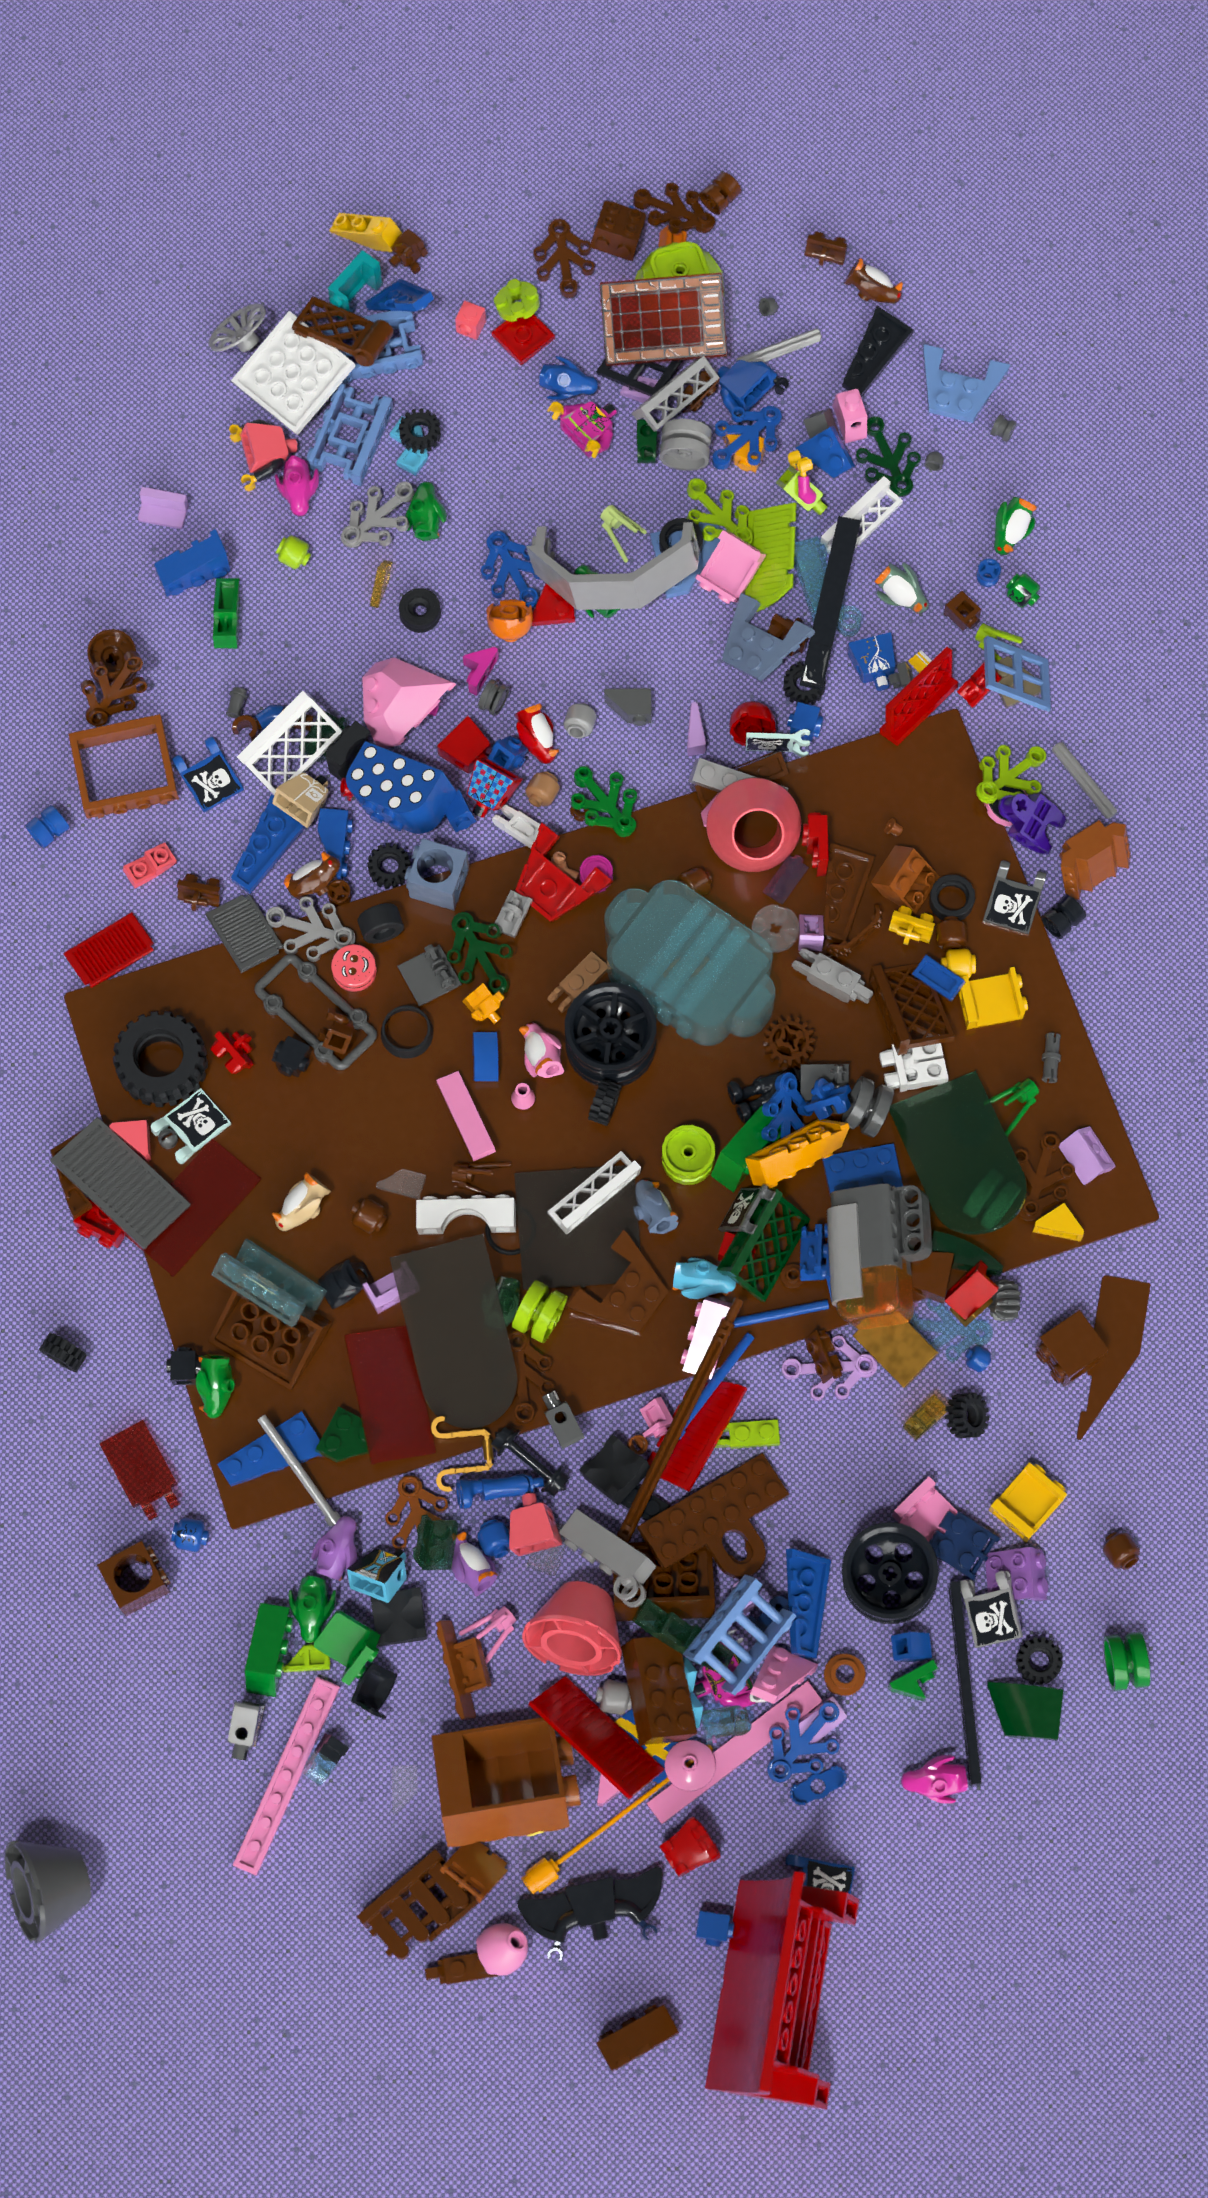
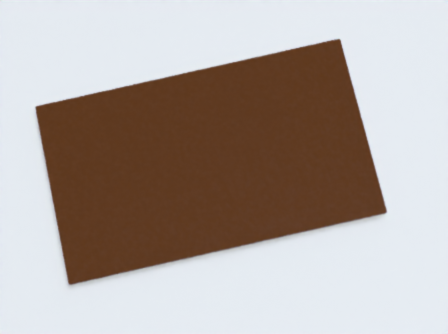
M957 709L927 717L898 746L880 733L786 762L789 774L771 781L787 787L788 792L795 800L801 816V833L798 843L789 857L774 868L765 871L747 872L729 866L717 856L709 842L707 828L703 825L701 812L705 807L701 808L695 792L633 811L631 817L636 822V829L628 837H620L613 828L599 825L586 826L559 835L560 838L545 855L547 859L551 861L555 852H563L566 856L565 861L568 868L579 872L576 883L581 885L580 867L582 862L590 856L600 855L608 859L613 867V882L605 891L596 893L554 922H550L530 906L515 938L502 933L499 938L493 939L485 933L474 932L480 941L497 945L508 944L514 950L512 957L509 959H504L498 954L486 952L498 975L506 977L509 981V989L506 993L502 994L504 999L495 1011L501 1019L495 1024L489 1018H486L484 1021H476L471 1017L472 1012L462 1002L483 983L492 995L495 994L489 989V978L478 959H476L472 983H461V986L420 1007L397 966L426 952L424 948L430 944H433L434 947L440 945L447 957L448 951L453 947L456 935L452 929V920L460 912L471 914L477 923L494 924L510 890L515 891L523 868L527 864L531 849L527 846L469 864V871L455 911L410 898L406 884L336 906V915L342 926L350 928L355 934L354 944L367 948L374 956L377 969L376 977L373 983L364 990L357 992L347 991L335 982L331 963L339 949L335 948L322 954L317 962H311L307 959L306 950L310 946L317 947L329 939L321 937L298 948V952L294 955L303 962L313 963L316 967L317 975L353 1009L358 1008L365 1011L368 1023L377 1032V1038L374 1043L345 1070H337L328 1062L318 1061L311 1046V1055L308 1058L310 1059V1064L305 1072L300 1073L299 1077L293 1075L287 1077L281 1074L276 1067V1063L272 1061L278 1043L281 1040L285 1041L288 1036L309 1045L278 1015L268 1014L264 1009V1002L255 994L254 990L255 984L280 959L288 955L284 951L285 941L306 934V932L283 925L278 928L272 927L283 945V948L278 950L279 954L242 973L224 944L221 943L105 980L93 988L86 986L64 995L102 1121L109 1127L111 1123L147 1120L151 1149V1160L149 1163L167 1183L191 1204L186 1211L143 1251L174 1350L177 1351L179 1347L192 1348V1351H196L197 1355L216 1354L230 1358V1363L228 1364L231 1366L235 1388L221 1416L211 1419L199 1409L204 1403L196 1385H186L231 1529L237 1530L315 1504V1501L290 1466L234 1486H230L218 1467V1463L266 1434L257 1421L263 1415H266L276 1428L302 1411L320 1440L338 1406L382 1429L375 1445L368 1454L354 1456L338 1463L325 1456H318L300 1463L325 1500L483 1447L482 1440H485L483 1435L449 1439L436 1437L432 1433L431 1424L437 1417L446 1416L445 1421H440L436 1426L437 1431L440 1433L486 1429L490 1433L489 1439H492V1442L496 1438L495 1432H501L506 1425L513 1430L518 1429L520 1431L518 1435L550 1425L544 1414V1411L548 1410L542 1399L544 1395L541 1394L540 1388L528 1378H526L528 1402L534 1408L535 1413L534 1419L528 1424L519 1423L515 1418V1408L519 1405L516 1379L505 1391V1397L501 1401L493 1400L490 1394L491 1388L494 1385H498L514 1366V1355L504 1364L503 1372L498 1377H493L489 1374L488 1365L495 1361L505 1350L506 1336L509 1332L516 1330L512 1328L516 1312L535 1280L548 1286V1296L557 1290L567 1295L568 1298L556 1327L544 1343L531 1338L532 1327L526 1332L530 1339L529 1345L543 1356H548L551 1359V1369L547 1372L540 1371L537 1363L525 1354L524 1362L545 1380L553 1382L554 1390L560 1401L568 1403L574 1417L695 1376V1374L683 1371L684 1364L680 1362L684 1349L689 1350L691 1341L687 1339L691 1326L696 1327L699 1318L694 1316L698 1302L703 1303L705 1298L690 1299L681 1294L683 1290H673L676 1262L689 1263V1258L705 1259L718 1267L721 1262L718 1261V1253L725 1232L718 1230L741 1188H759L761 1186L753 1185L751 1176L747 1175L733 1193L711 1177V1173L704 1181L695 1185H683L674 1182L666 1175L662 1166V1145L665 1137L673 1129L682 1125H694L703 1128L711 1136L715 1144V1166L720 1152L746 1124L741 1122L736 1113V1105H733L730 1100L727 1083L736 1081L740 1087L752 1085L753 1081L758 1077L789 1070L787 1063H783L781 1067H778L779 1061L777 1059L771 1062L770 1057L772 1054L765 1055V1049L768 1046L763 1045V1039H766L764 1036L765 1030H770L769 1025L771 1022L777 1025L779 1017L783 1022L786 1021L787 1016L791 1017V1021H795L799 1017V1024L802 1025L807 1022L808 1027L806 1030L814 1031L813 1036L810 1037L815 1039V1045L811 1046L814 1048L813 1054H808L809 1060L807 1062L801 1059V1064H849L848 1085L851 1090L861 1076L873 1080L875 1090L879 1085H885L884 1074L895 1072L894 1065L882 1067L879 1054L892 1049L893 1042L874 994L868 1004L858 999L855 1001L850 1000L846 1003L810 984L807 981V976L792 967L794 960L800 961L809 967L813 964L800 956V951H798L799 915H823L824 924L827 873L826 876H816V868H812V854H806V846H802L803 824L807 823L809 813L817 812L827 815L828 856L830 842L875 856L847 942L849 943L870 924V918L874 914V904H878L883 913L880 914L882 917L881 927L876 929L851 953L847 954V957H835L826 952L827 945L840 944L824 938L822 951L811 952L817 955L821 953L861 975V980L865 982L864 986L871 991L869 976L872 966L881 965L882 969L917 964L922 961L925 955L941 964V958H945L946 953L937 946L936 926L943 920L935 916L929 906L930 893L917 913L911 914V916L919 919L921 914L924 913L933 915L935 926L930 942L926 943L920 940L918 942L910 939L909 944L905 945L903 944L905 937L888 930L894 910L898 911L900 906L883 897L871 884V881L894 846L898 845L914 848L940 878L946 875H959L971 883L975 891V902L971 913L961 920L967 927V944L962 949L970 950L971 954H975L976 972L971 975L969 981L1008 974L1011 967H1015L1016 974H1020L1022 979L1020 992L1022 997H1026L1028 1010L1025 1011L1023 1019L973 1029L966 1028L959 995L957 994L951 1002L937 992L955 1036L954 1041L941 1043L948 1074V1085L939 1087L938 1085L904 1092H900L899 1088L893 1089L894 1096L889 1112L877 1135L871 1138L862 1134L859 1124L853 1130L849 1128L842 1147L833 1152V1154H839L894 1143L903 1186L914 1185L926 1193L929 1198L932 1252L954 1253L947 1291L980 1260L988 1266L985 1275L990 1278L1154 1223L1159 1219L1158 1211L1038 909L1036 908L1029 935L983 921L1001 861L1010 863L1006 879L1025 885L1028 884L1005 826L996 823L989 817L986 805L984 806V803L976 795L977 786L983 782V771L979 767L978 758ZM765 811L749 812L737 822L734 838L745 847L757 848L764 846L771 841L776 833L777 819ZM892 818L903 827V831L899 836L884 832L887 822ZM693 867H700L711 875L710 893L695 901L681 898L676 890L678 876ZM450 871L442 872L424 878V880L431 883H439L446 880L451 873ZM947 886L939 892L938 901L944 909L957 911L965 905L966 895L960 888ZM389 903L396 905L403 921V931L397 937L382 943L373 944L364 941L357 921L359 915L366 909L379 904ZM331 908L325 910L326 914H331L333 912V909ZM322 911L318 912L317 915L324 928L333 930L329 919L323 917ZM308 916L298 919L301 921L311 923ZM465 920L460 921L459 925L461 928L465 927ZM492 928L491 935H495L497 931ZM343 936L339 939L340 942H346L348 940L346 936ZM466 938L461 950L463 955L462 961L458 964L450 963L457 977L459 972L464 969L469 949V943ZM289 944L287 946L288 950H293L295 948L294 944ZM700 946L713 964L712 967L677 990L672 991L661 976L660 970ZM508 947L502 950V954L505 956L509 953ZM311 951L309 956L315 957L318 952ZM591 951L609 966V970L594 985L620 983L636 989L648 1000L656 1017V1052L653 1062L638 1080L629 1085L621 1086L618 1102L607 1126L588 1120L598 1086L581 1078L574 1071L567 1057L565 1018L568 1009L562 1013L558 1010V1007L569 995L564 992L553 1003L547 1000L554 989L559 986V983ZM456 952L453 953L451 956L453 961H455L458 958V954ZM289 964L264 990L269 995H278L282 999L283 1008L318 1040L320 1029H325L328 1032L330 1025H333L334 1021L326 1019L329 1008L335 1009L336 1013L344 1016L347 1015L312 982L306 983L301 981L298 976V969ZM468 972L463 975L464 981L469 979ZM896 976L887 977L890 982L897 985L901 981ZM496 980L494 983V987L499 988L501 982L500 980ZM906 981L902 985L903 988L911 992L917 987ZM921 988L917 995L925 999L931 996L929 992ZM897 993L895 996L897 1000L906 1003L909 998L900 993ZM912 1000L909 1006L919 1011L924 1006L915 1000ZM400 1006H413L420 1009L428 1017L433 1027V1040L429 1048L423 1054L414 1058L405 1059L392 1055L384 1047L381 1040V1028L385 1017L391 1010ZM929 1007L924 1012L934 1018L938 1015L937 1011ZM605 1010L597 1011V1016L600 1018L605 1017ZM152 1011H158L159 1015H164L165 1011L172 1012L174 1017L181 1015L185 1017L187 1023L191 1022L196 1027L197 1032L200 1033L203 1039L208 1060V1068L205 1069L206 1077L203 1082L199 1081V1086L231 1122L229 1127L195 1152L184 1164H179L175 1156L179 1149L187 1146L179 1136L178 1143L174 1148L165 1149L159 1144L158 1136L151 1132V1124L183 1102V1099L176 1100L177 1105L170 1106L169 1102L164 1103V1107H156L155 1103H151L150 1106L142 1104L141 1099L135 1100L124 1089L113 1064V1056H115L113 1049L115 1043H119V1033L128 1030L126 1024L130 1021H133V1023L139 1021L137 1016L144 1014L145 1017L151 1016ZM414 1011L398 1012L390 1017L385 1024V1035L388 1041L401 1049H410L418 1046L425 1039L428 1031L426 1019ZM907 1011L903 1013V1018L911 1022L916 1018L915 1015ZM628 1012L621 1014L622 1020L630 1018ZM920 1018L917 1025L928 1030L931 1023ZM534 1022L544 1031L559 1039L562 1045L560 1061L564 1069L563 1074L550 1078H544L539 1075L533 1077L530 1075L524 1063L525 1038L519 1031L520 1027ZM937 1026L931 1031L938 1035L946 1034L944 1029ZM584 1028L582 1033L588 1035L591 1033V1030ZM354 1029L345 1055L334 1051V1055L342 1061L367 1034L362 1029ZM607 1029L610 1035L615 1034V1030ZM912 1030L910 1033L912 1040L920 1039L924 1036L915 1030ZM218 1031H221L223 1034L227 1032L231 1037L236 1031L241 1036L248 1033L252 1037L249 1043L252 1051L246 1053L255 1063L250 1069L244 1068L237 1074H232L224 1065L232 1058L230 1053L227 1052L222 1058H218L210 1050L217 1040L214 1035ZM473 1032H497L498 1081H473ZM779 1032L774 1036L773 1042L780 1038ZM1047 1033H1054V1037L1056 1033L1061 1035L1059 1046L1061 1061L1058 1063V1080L1055 1083H1048L1049 1078H1047V1082L1042 1081L1044 1066L1042 1054L1045 1053V1035ZM632 1034L630 1036V1039L632 1041H637L639 1039V1035ZM785 1038V1043L788 1042L793 1048V1042ZM160 1041L153 1043L142 1052L138 1061L139 1068L144 1074L151 1077L167 1076L179 1067L183 1059V1052L177 1044L172 1042ZM805 1042L798 1047L799 1052L803 1050ZM596 1049L591 1052L596 1057L601 1054ZM620 1053L618 1055H615V1057L617 1059H623L625 1055L624 1053ZM792 1063L791 1068H796L797 1070L800 1069L801 1066L798 1067L795 1063ZM459 1071L487 1133L492 1137V1143L496 1151L476 1161H473L471 1155L467 1153L465 1149L466 1144L436 1081ZM1027 1078L1031 1079L1038 1087L1039 1094L1035 1096L1036 1102L1030 1106L1008 1137H1004L1005 1131L1026 1104V1102L1021 1103L1016 1099L1005 1106L1003 1104L1004 1101L1011 1097L1014 1092L994 1103L982 1106L984 1109L986 1107L989 1109V1114H993V1121H995L989 1141H986L984 1146L981 1147L979 1145L977 1149H973V1146H970L967 1149L965 1148L966 1145L962 1144L960 1146L957 1140H953V1134H950V1121L953 1113H955L958 1107L961 1108L962 1104L967 1103V1105H970V1102H975V1105L978 1106L979 1103L983 1104L988 1099L1013 1087L1018 1082L1022 1083ZM520 1083L527 1084L535 1094L534 1104L525 1110L516 1108L511 1101L512 1093ZM193 1091L189 1092V1096L194 1094ZM754 1095L752 1097L745 1099L744 1101L751 1102L753 1100L758 1099L762 1095ZM791 1100L792 1109L805 1126L818 1119L814 1112L810 1116H801L798 1113V1107ZM782 1102L778 1104L779 1110L782 1107ZM832 1113L825 1120L841 1122L842 1114ZM969 1117L963 1121V1128L966 1132L975 1134L981 1130V1123L978 1119ZM792 1125L790 1129V1134L795 1132V1129ZM1090 1126L1116 1166L1109 1172L1099 1174L1088 1184L1083 1185L1077 1174L1074 1173L1072 1178L1063 1179L1040 1192L1039 1199L1052 1194L1059 1185L1065 1186L1068 1189L1066 1200L1062 1202L1057 1201L1043 1208L1040 1218L1065 1203L1084 1230L1081 1242L1033 1232L1036 1221L1029 1222L1020 1217L1018 1213L1020 1201L1018 1198L992 1232L981 1226V1219L986 1210L976 1219H971L963 1213L977 1186L993 1169L1004 1176V1182L999 1192L1007 1184V1175L1012 1171L1020 1173L1022 1178L1020 1183L1029 1196L1031 1186L1019 1165L1013 1161V1155L1016 1150L1024 1149L1028 1153L1027 1160L1036 1174L1042 1155L1040 1141L1046 1133L1056 1134L1061 1143L1076 1130ZM170 1133L169 1135L165 1136L164 1138H162V1141H164L167 1137L173 1134ZM1051 1138L1046 1140L1048 1145L1055 1144V1141ZM1060 1148L1055 1153H1052L1045 1177L1060 1170L1063 1164L1069 1163ZM620 1151L631 1162L635 1160L641 1167L640 1174L567 1235L549 1216L548 1211ZM1023 1154L1016 1155L1018 1160L1025 1159ZM621 1159L613 1165L612 1174H619L627 1167ZM822 1159L815 1161V1165L812 1167L802 1168L796 1172L795 1176L782 1179L778 1182L777 1186L773 1187L782 1192L783 1198L810 1219L806 1227L809 1232L815 1231V1224H822L824 1230L825 1223H827V1210L831 1208ZM511 1162L512 1166L474 1168L491 1170L494 1174H474L473 1181L467 1182V1184L495 1196L509 1195L510 1198H514L516 1206L526 1209L534 1218L536 1223L535 1240L526 1251L520 1254H501L495 1251L487 1241L485 1235L486 1222L474 1215L456 1217L447 1225L443 1234L419 1235L416 1229V1200H423V1197L426 1196L437 1197V1199H447L448 1196H460L461 1199H471V1196L479 1195L470 1190L458 1188V1183L452 1182L454 1163ZM1069 1168L1063 1169L1066 1175L1072 1173ZM308 1172L330 1189L331 1192L322 1198L319 1205L320 1212L315 1218H310L307 1222L288 1231H282L276 1226L272 1213L281 1212L284 1200L290 1189L299 1181L304 1180V1175ZM1011 1176L1009 1178L1010 1181L1013 1183L1018 1182V1178L1016 1176ZM598 1177L594 1181V1189L602 1188L609 1182V1178ZM640 1180L659 1182L657 1189L666 1196L672 1212H675L678 1216L679 1223L674 1230L665 1234L650 1233L648 1230L649 1225L643 1219L638 1220L636 1218L633 1207L637 1206L635 1188ZM1056 1191V1194L1059 1197L1065 1196L1064 1191ZM580 1192L576 1196L575 1204L585 1202L591 1197V1193ZM918 1194L912 1197L911 1204L917 1201ZM365 1198H370L384 1206L385 1215H387L378 1232L374 1231L371 1234L353 1225V1215L350 1214L355 1202H362ZM778 1203L774 1209L775 1217L783 1215L782 1205ZM1032 1205L1026 1207L1028 1212L1035 1211ZM562 1207L556 1214L563 1220L572 1212V1208ZM516 1211V1232L491 1233L490 1230L491 1238L502 1249H519L528 1242L531 1236L530 1221L524 1214ZM796 1216L790 1217L792 1230L796 1229L801 1221ZM920 1218L914 1220L912 1227H916L919 1224ZM784 1219L776 1221L778 1234L786 1232ZM770 1223L766 1224L763 1229L764 1238L772 1236ZM623 1230L628 1233L669 1291L640 1332L567 1308L568 1303L579 1289H582L601 1303L630 1265L628 1261L610 1249ZM786 1236L779 1238L780 1251L785 1250L787 1246ZM801 1238L785 1266L789 1264L800 1266ZM772 1240L765 1242L766 1255L774 1253ZM921 1242L914 1246V1251L921 1247ZM756 1244L753 1247L756 1249L754 1258L760 1257L759 1244ZM775 1257L767 1259L769 1271H773L776 1266ZM347 1259L351 1263L364 1262L374 1282L401 1268V1262L406 1261L418 1281L421 1291L377 1314L364 1289L344 1305L332 1309L317 1280L330 1268ZM761 1261L753 1263L755 1275L762 1274ZM747 1266L746 1269L743 1268V1271L739 1273L742 1279L749 1277ZM358 1269L357 1274L365 1279L364 1273ZM790 1272L788 1274L790 1279H796L798 1277L795 1272ZM249 1273L332 1322L321 1345L292 1390L208 1341L239 1278ZM780 1274L765 1302L758 1300L738 1283H736L735 1289L727 1296H724L723 1293L708 1296L731 1304L735 1297L744 1301L736 1318L826 1299L829 1304V1309L733 1328L719 1356L716 1369L722 1366L746 1333L751 1334L755 1339L737 1362L805 1340L815 1330L818 1332L822 1330L829 1332L861 1321L856 1316L848 1315L832 1304L826 1279L804 1281L800 1287L792 1289L782 1283ZM764 1278L756 1280L757 1290L760 1293L765 1286ZM496 1279L506 1282V1284L517 1286L514 1291L503 1289L496 1285ZM908 1280L885 1283V1301H888L895 1309L927 1298L908 1291ZM494 1289L509 1294L512 1299L508 1317L499 1326L488 1324L484 1314L485 1303L490 1292ZM485 1326L491 1327L494 1330L492 1335L483 1333ZM515 1339L513 1341V1344L515 1346H520L522 1344V1340ZM547 1360L540 1362V1366L543 1368L549 1365ZM498 1365L491 1367V1371L494 1373L500 1370ZM545 1384L542 1387L545 1392L550 1391L552 1388L549 1384ZM494 1390V1396H501L502 1390ZM524 1410L520 1413V1416L527 1418L529 1412ZM560 1411L555 1414L558 1422L565 1419L563 1412Z

